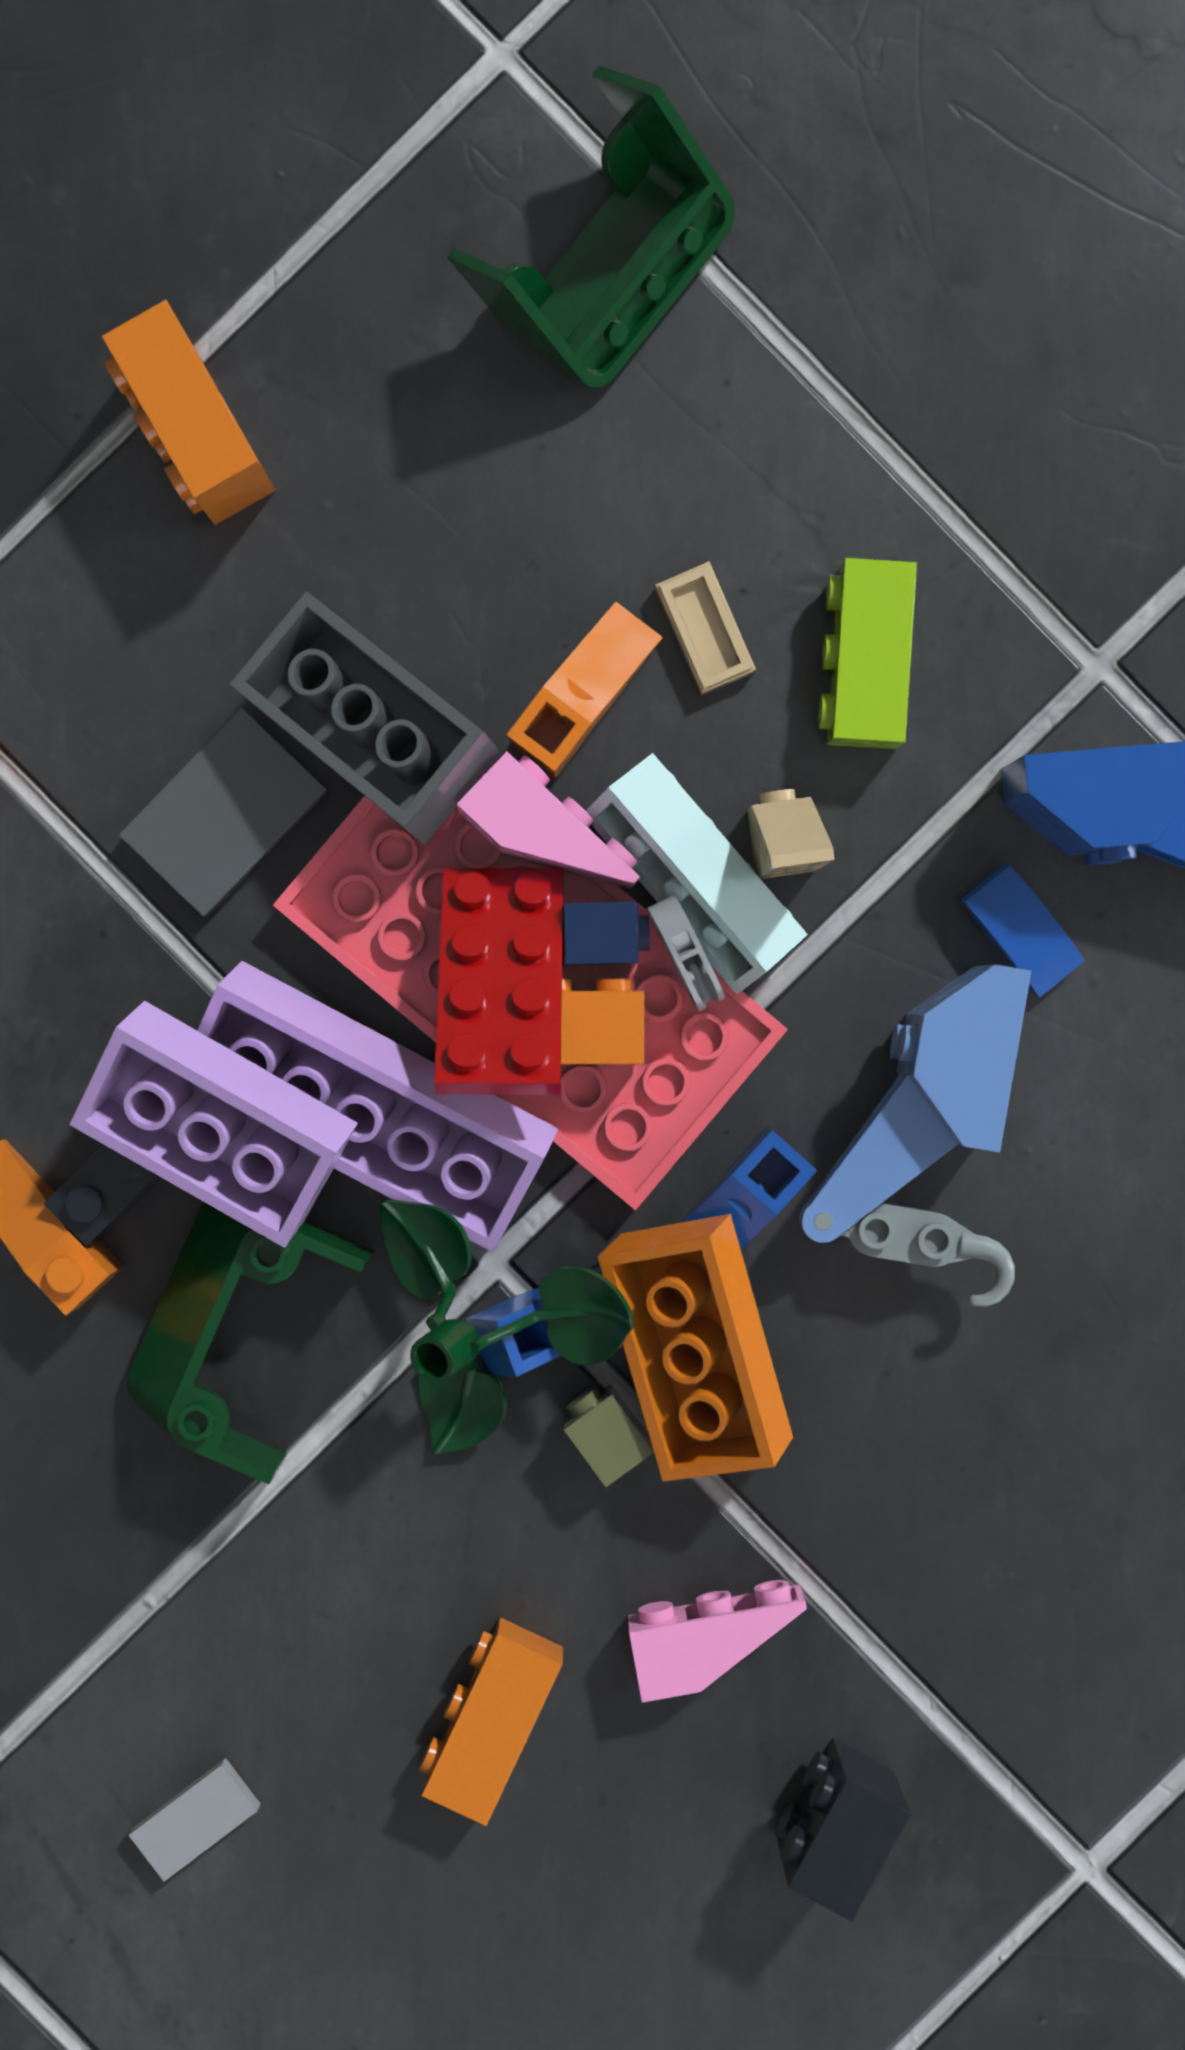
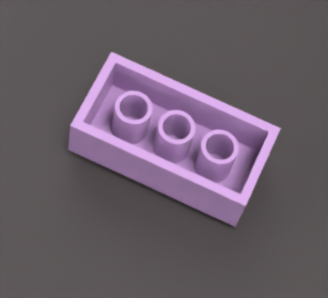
M146 1001L142 1002L116 1026L70 1122L72 1127L284 1248L308 1216L358 1124Z

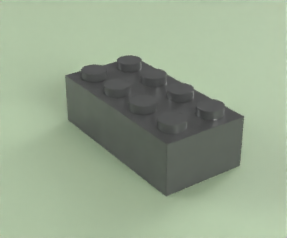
M307 591L230 683L235 690L423 845L428 843L456 809L457 803L480 780L502 753L484 731Z

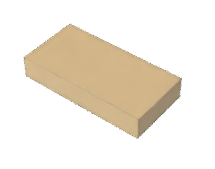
M710 561L655 585V591L701 696L755 673L754 663Z

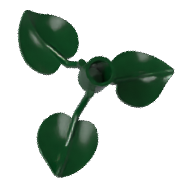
M387 1200L380 1204L382 1235L389 1260L399 1281L411 1294L421 1300L433 1299L442 1292V1298L435 1313L426 1319V1324L431 1331L419 1338L412 1345L410 1351L411 1364L419 1375L418 1392L430 1428L434 1454L460 1451L480 1443L498 1429L506 1416L507 1396L502 1382L491 1372L477 1369V1353L485 1347L533 1324L548 1321V1339L561 1356L569 1362L578 1365H595L606 1361L614 1355L634 1328L632 1311L619 1289L608 1279L593 1270L584 1267L568 1266L554 1270L541 1280L539 1294L545 1309L534 1311L483 1336H478L477 1331L470 1323L457 1319H445L456 1295V1288L452 1281L464 1276L471 1266V1246L463 1226L448 1211L434 1205L401 1200Z

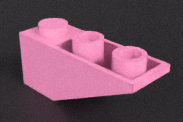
M506 752L457 803L458 813L501 853L553 868L563 869L564 871L631 889L640 878L632 870L638 863L634 856L615 839L611 838L605 844L588 828L594 822L592 817L570 797H567L561 803L544 787L550 781L549 777L525 755L517 761Z
M785 1580L767 1581L756 1585L753 1593L731 1597L729 1591H713L698 1596L696 1603L673 1607V1603L669 1601L653 1602L641 1606L638 1609L639 1614L628 1615L629 1635L642 1703L703 1691L807 1609L800 1584L789 1586V1582Z

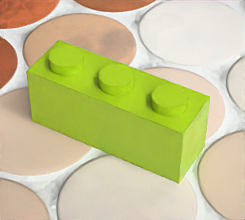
M845 558L838 569V575H829L826 611H836L834 634H825L822 670H832L830 694L821 693L818 713V728L828 729L827 745L898 749L906 742L917 562Z

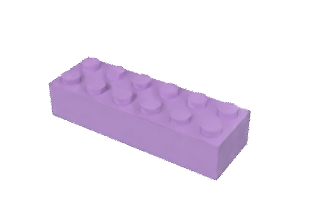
M241 961L217 985L197 1030L358 1123L334 1169L393 1200L430 1204L448 1211L463 1226L470 1241L491 1252H494L558 1131V1128L496 1095L436 1094L434 1062L244 961Z

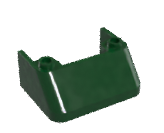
M598 66L592 77L621 118L608 135L601 155L603 172L615 190L548 275L543 278L536 269L523 263H513L502 270L456 248L447 257L501 322L570 377L594 388L602 387L614 379L726 238L732 228L735 216V206L731 194L659 85L602 66Z
M204 1202L197 1213L129 1371L127 1390L134 1404L181 1447L266 1484H270L283 1465L288 1453L230 1429V1414L225 1401L217 1393L194 1383L238 1279L242 1274L261 1283L273 1284L281 1282L292 1275L297 1269L305 1249L361 1273L371 1261L375 1250L304 1220L288 1245L284 1248Z

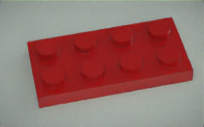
M443 868L434 1076L436 1094L561 1095L563 869Z

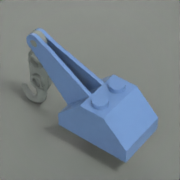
M996 964L973 966L909 1011L905 1016L904 1025H895L890 1044V1059L898 1060L896 1068L898 1077L812 1197L802 1207L799 1223L804 1233L810 1239L819 1243H827L839 1236H846L851 1244L864 1255L930 1267H939L972 1258L985 1260L991 1263L996 1270L997 1278L995 1285L984 1294L970 1296L969 1304L973 1307H988L999 1303L1010 1292L1015 1279V1265L1010 1253L1000 1242L987 1236L977 1235L942 1213L883 1202L956 1145L1000 1153L1031 970Z

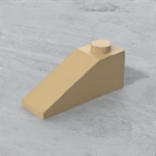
M795 789L765 792L759 794L761 804L751 805L747 810L755 871L760 879L815 872L835 860L832 843L811 797L796 799Z

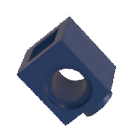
M637 902L564 903L566 965L639 963L638 951H650L649 915H637Z

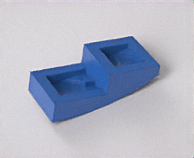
M1005 862L960 899L989 942L1002 951L1012 967L1031 970L1028 990L1039 998L1085 962V959L1059 923L1010 864Z

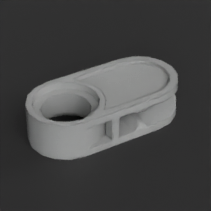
M672 895L648 907L647 911L696 1009L700 1012L707 1008V1002L711 1000L719 1002L725 999L723 989L676 896Z

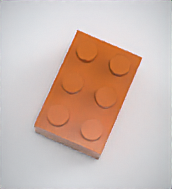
M167 300L160 302L102 335L113 355L103 361L106 369L122 395L125 394L135 412L143 408L135 413L134 417L152 448L155 447L163 462L173 461V463L164 467V470L182 501L185 500L194 515L203 510L213 524L217 525L276 491Z

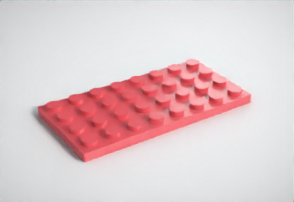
M364 796L273 906L436 1042L443 868L553 867L501 853L458 813L457 807L428 843L423 845ZM563 870L562 979H571V991H596V979H632V991H644V1064H561V1095L499 1096L505 1101L558 1128L553 1142L636 1211L788 1029L743 991L736 995L713 967L712 969L725 994V999L719 1002L711 1000L706 1003L707 1008L699 1012L686 991L648 911L638 902L637 915H649L650 951H638L639 963L566 965L564 903L636 901L617 885Z

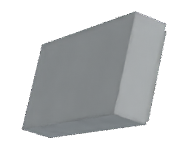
M225 1757L135 1825L128 1836L165 1882L255 1814L261 1803Z

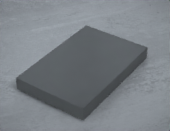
M241 707L128 824L119 836L203 917L207 918L329 791Z

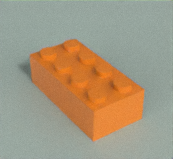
M731 1214L621 1233L597 1257L603 1277L619 1289L633 1314L634 1328L623 1342V1347L662 1481L775 1467L793 1439V1434Z

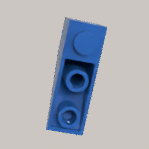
M766 1126L681 1222L731 1214L740 1249L742 1250L778 1215L817 1170L777 1133Z

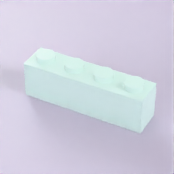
M653 753L609 786L586 810L594 820L591 825L606 843L613 838L634 856L638 863L632 870L640 876L638 880L657 902L672 895L676 896L710 964L736 995L770 970L808 935L793 918L791 912L781 904L757 876L750 864L740 856L716 828L714 822L704 814L677 782L674 775L663 766Z

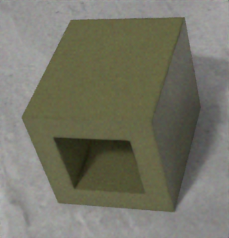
M609 1385L600 1393L593 1386L577 1396L566 1407L571 1414L564 1418V1431L605 1487H608L654 1453L649 1435L612 1385Z

